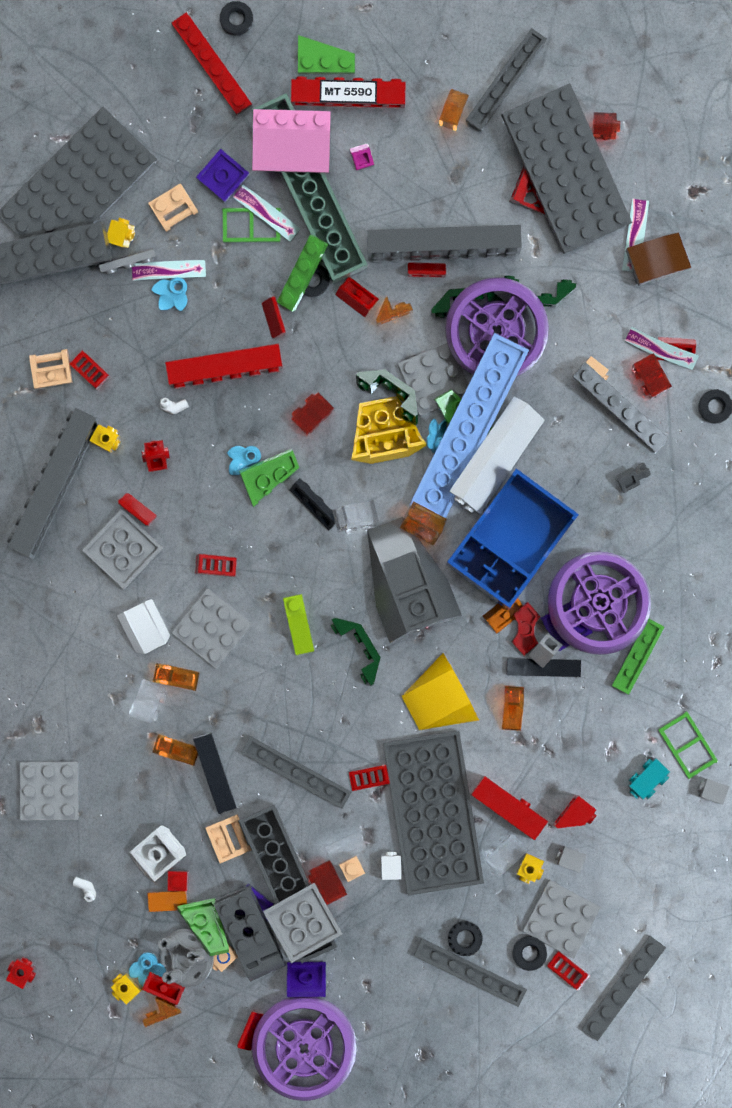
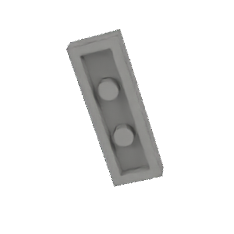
M154 248L114 259L113 261L101 263L99 268L101 272L105 271L106 274L114 273L117 271L116 268L121 266L127 269L134 267V263L142 261V264L154 261L153 257L156 256Z

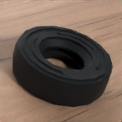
M240 1L227 3L220 12L222 28L228 34L234 36L245 34L253 24L251 8ZM241 12L244 16L243 22L239 25H233L229 21L231 13Z
M318 264L314 272L320 277V282L315 287L307 286L304 295L308 297L322 295L329 286V274L320 264Z
M710 390L700 398L698 405L699 413L707 422L713 424L722 423L732 413V400L722 390ZM713 399L720 400L723 404V409L718 414H714L709 410V402Z
M523 937L514 945L513 959L517 966L523 970H537L546 961V946L536 937ZM527 946H533L537 950V957L533 961H527L523 958L522 952Z

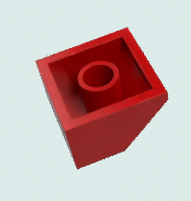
M575 795L552 826L555 828L583 826L586 823L591 824L597 816L595 814L596 809L579 795Z

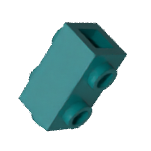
M657 758L653 760L648 759L642 766L644 768L640 774L636 772L628 780L631 782L628 785L631 789L629 793L636 799L639 797L643 800L645 797L649 799L656 792L654 788L658 784L663 785L669 779L668 774L670 771Z

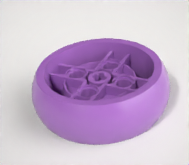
M507 278L483 279L465 288L452 303L445 325L446 341L456 362L473 375L486 350L480 347V343L483 340L490 341L494 334L493 326L497 327L500 325L501 332L496 334L506 339L515 336L518 339L517 344L529 349L517 376L533 367L543 354L549 336L547 313L536 294L525 285ZM499 291L512 294L506 302L491 301L480 305L474 301L478 296L489 292ZM526 306L531 310L535 321L533 343L524 338L526 325L521 313ZM507 309H511L514 312V316L510 319L503 316L504 311ZM480 313L487 315V320L483 323L478 322L476 319ZM461 315L470 321L468 332L473 346L468 353L464 350L459 337Z
M588 552L572 558L559 569L549 589L548 611L555 630L565 642L585 653L605 655L625 649L641 635L650 616L651 596L643 575L630 561L614 553ZM598 565L612 568L620 573L624 579L618 582L606 575H595L591 566ZM572 576L576 587L571 597V609L564 612L562 606L563 591L567 581ZM586 582H591L594 585L593 591L587 590ZM612 589L619 591V598L612 596ZM634 594L636 612L630 627L626 629L622 620L627 612V597ZM602 600L603 604L602 606H597L595 602ZM579 608L587 610L586 617L580 616ZM606 615H610L613 618L612 624L605 622ZM581 624L592 631H604L608 640L596 641L579 634L574 627Z
M289 997L277 1002L264 1013L253 1034L252 1057L259 1076L274 1092L292 1100L310 1101L331 1094L348 1078L356 1059V1037L350 1021L337 1006L320 997ZM297 1009H311L321 1012L315 1021L311 1019H297L289 1023L282 1017V1015ZM335 1025L341 1034L343 1042V1054L340 1064L332 1059L333 1041L329 1032ZM312 1029H321L322 1035L319 1038L313 1037L311 1035ZM288 1030L293 1031L295 1034L294 1039L286 1040L284 1032ZM269 1032L277 1037L275 1052L279 1065L274 1071L269 1066L265 1052L266 1039ZM301 1043H302L303 1045H304L305 1043L308 1044V1050H309L308 1052H306V1051L301 1052V1051H300V1049H301L300 1044H301ZM320 1055L325 1059V1062L322 1065H316L314 1058ZM289 1058H294L297 1061V1066L290 1068L287 1066L286 1061ZM318 1073L327 1079L320 1084L309 1087H300L288 1083L293 1076L311 1077Z

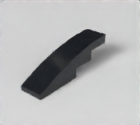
M209 732L193 738L218 814L236 809V803L212 733Z

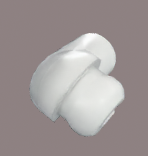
M163 398L160 401L161 409L170 414H177L189 407L185 399L177 403L170 401L168 398Z
M75 877L73 886L82 889L85 901L92 902L96 898L93 883Z

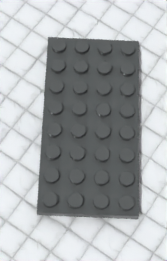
M570 83L501 114L563 254L632 223Z
M102 107L0 209V219L21 239L95 223L157 161V158L114 116Z
M453 731L383 743L408 896L484 884L460 732Z

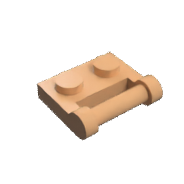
M181 183L148 203L166 232L171 230L170 227L191 214L195 215L198 213L197 208ZM187 204V209L169 220H165V216Z
M68 349L36 356V354L29 355L34 389L73 383ZM56 360L63 361L62 365L38 368L37 366L38 363Z
M238 814L206 827L219 863L252 850L250 845L247 844L238 822L240 820ZM226 825H232L241 849L235 850Z

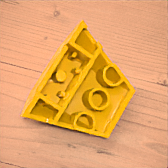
M397 396L359 403L351 460L374 464L409 457L427 446L417 427L402 418L400 408L402 403Z
M444 653L401 696L419 730L479 720Z

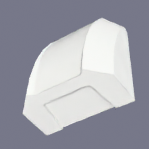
M153 599L145 601L118 615L119 621L136 653L146 654L166 644L170 637Z
M162 825L129 852L132 861L146 878L152 882H155L186 856L185 848L170 832V829Z

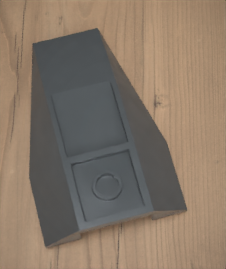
M404 517L367 530L376 608L390 643L408 637L407 634L441 621L446 623L462 616L448 579Z

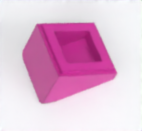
M368 144L350 149L356 170L374 165Z

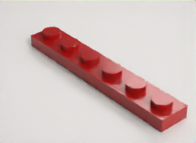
M184 13L171 22L174 29L234 113L238 116L252 106L251 101L188 13Z

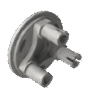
M179 929L171 933L167 938H162L158 941V947L161 949L160 963L166 969L162 976V980L165 983H177L182 987H192L199 985L209 976L213 967L214 956L208 955L191 929Z

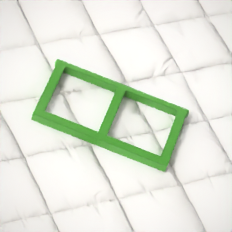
M222 208L223 242H280V233L277 231L276 238H254L253 212L248 208ZM227 212H250V238H227Z
M687 711L658 730L688 779L718 762ZM686 717L698 737L675 750L664 731ZM701 740L713 760L690 773L678 754Z

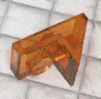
M386 296L376 318V325L379 326L413 313L411 303H399L392 310Z
M155 997L160 1012L157 1013L156 1010L145 1014L146 1018H143L142 1021L144 1026L147 1027L182 1013V1009L170 1002Z

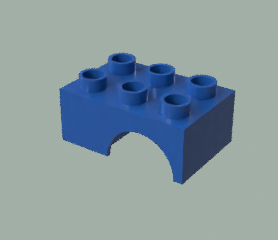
M516 468L495 499L447 561L446 566L506 610H509L579 514Z

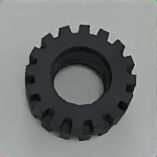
M458 922L449 931V946L453 952L460 956L473 955L479 951L482 945L483 937L481 930L472 922ZM467 930L472 933L474 939L470 946L463 947L458 944L457 936L461 931Z

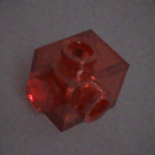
M594 112L592 132L595 139H616V132H620V121L617 120V113Z

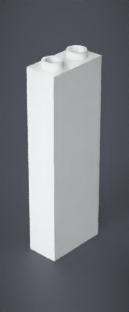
M515 396L513 397L449 491L455 496L454 500L463 505V508L470 513L475 511L481 515L545 421L528 403Z

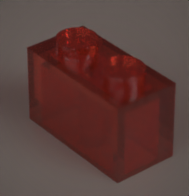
M654 353L632 365L633 369L631 372L636 380H640L642 384L640 388L645 397L648 396L652 399L672 387Z
M319 392L316 395L312 393L305 400L306 404L302 408L298 407L291 414L293 416L291 421L307 437L335 410Z
M331 860L309 870L311 874L308 875L311 884L315 883L326 905L347 895Z

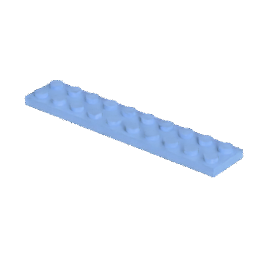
M496 333L493 334L409 504L410 506L444 522L455 497L449 491L485 440L529 349Z

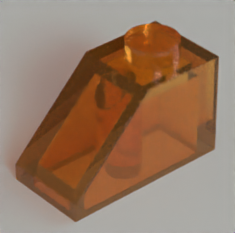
M451 89L438 125L456 131L469 95Z
M156 663L153 682L196 691L200 672Z
M505 686L502 730L521 731L524 687Z
M160 734L157 736L152 751L155 754L193 766L198 756L194 745Z

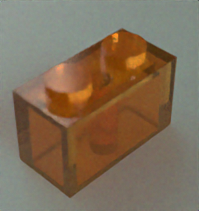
M413 501L404 516L400 528L434 545L441 535L447 519Z

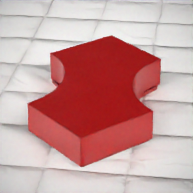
M528 602L513 614L517 621V632L511 642L523 656L539 644L534 635V627L540 615Z

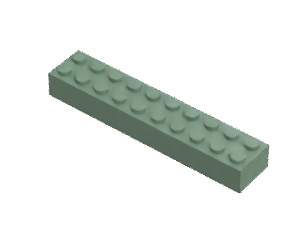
M287 93L253 108L294 110ZM280 172L309 234L328 244L321 260L332 283L335 284L367 269L368 264L325 173Z

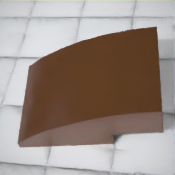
M679 232L649 240L626 249L638 286L692 268Z

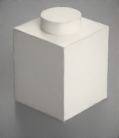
M385 852V856H381L382 880L401 879V855H397V852Z

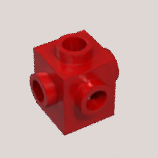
M163 440L144 443L145 451H141L143 463L147 462L148 471L168 469L169 449L164 447Z
M25 957L22 959L18 958L16 961L12 960L7 969L10 973L6 981L24 989L28 982L32 983L36 972H34L36 967L32 965L33 962ZM20 969L24 971V975L20 974Z

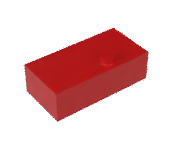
M486 776L481 778L470 794L533 840H536L548 823L546 819L529 808L531 805L523 798L519 801Z

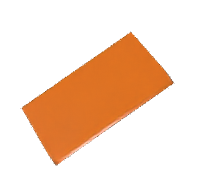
M518 598L509 610L496 604L483 615V618L497 634L515 620L513 614L523 604Z
M187 891L147 893L149 912L178 911L177 906L187 904Z

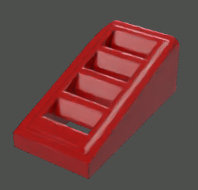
M83 350L70 362V365L96 390L110 377ZM83 357L86 358L79 367L76 365ZM90 362L91 365L83 372L82 369ZM95 367L97 370L88 377L87 374ZM100 372L102 375L94 382L92 379Z
M198 554L196 556L195 574L235 577L237 558ZM203 560H206L205 570H202ZM211 560H214L213 570H210ZM219 561H222L221 571H218ZM226 561H230L229 572H226Z
M386 765L349 772L352 791L390 784ZM377 770H381L383 781H379ZM374 771L375 783H372L370 772ZM362 773H366L368 784H364ZM357 774H359L361 786H357L355 778Z
M560 951L555 954L547 965L548 968L577 991L582 988L590 977L587 972ZM562 958L564 961H563V962L561 963V965L556 969V968H555V965H556V964L558 963V961ZM568 963L570 966L564 973H562V969ZM574 968L576 971L569 979L567 976ZM579 974H582V977L578 980V982L574 983L573 981L577 978V976Z

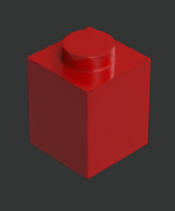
M169 870L168 891H188L189 871Z

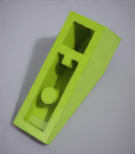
M302 594L283 598L295 654L300 655L314 652Z

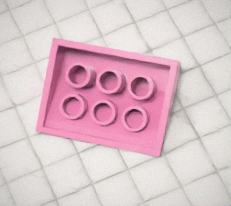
M253 109L252 171L329 173L331 111Z

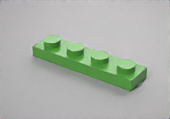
M314 235L309 236L277 300L279 304L290 311L296 310L328 246L327 243Z
M648 619L645 629L634 642L612 684L614 688L628 695L630 694L664 626Z

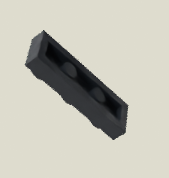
M301 478L289 489L328 531L340 520L336 512L330 509L323 499L316 495Z

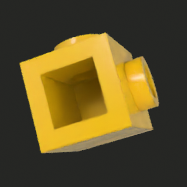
M120 217L118 220L111 219L107 232L109 243L129 248L130 241L135 236V226L129 224L130 220Z
M99 424L89 440L92 444L109 453H112L113 450L116 451L121 443L119 440L120 436L117 434L118 430L109 425L105 428Z
M525 853L516 873L520 876L519 880L528 884L530 881L540 880L544 869H542L544 861Z
M127 973L124 976L119 974L112 980L114 983L111 987L113 990L111 992L118 1001L121 999L126 1005L142 991Z

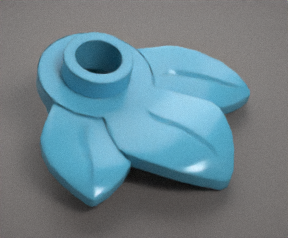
M176 277L171 281L162 279L151 289L154 293L161 295L159 297L160 310H169L175 306L179 311H182L187 305L188 299L185 294L187 283L182 278ZM176 284L181 285V289L178 291L174 289Z
M432 419L429 424V435L426 441L432 453H435L446 431L447 422L445 419L439 425L436 419Z
M242 446L232 447L227 452L229 457L233 459L229 465V474L240 475V470L257 464L261 459L260 450L255 446H248L246 448ZM248 453H254L255 458L250 459Z
M150 952L143 953L138 961L132 963L129 968V976L131 978H138L141 987L149 972L161 977L166 972L165 966L158 963L156 956ZM148 960L151 964L146 965L144 961Z

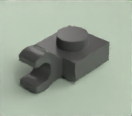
M641 463L636 467V470L631 467L616 475L621 490L625 493L641 485L639 480L649 477L651 473L645 463Z

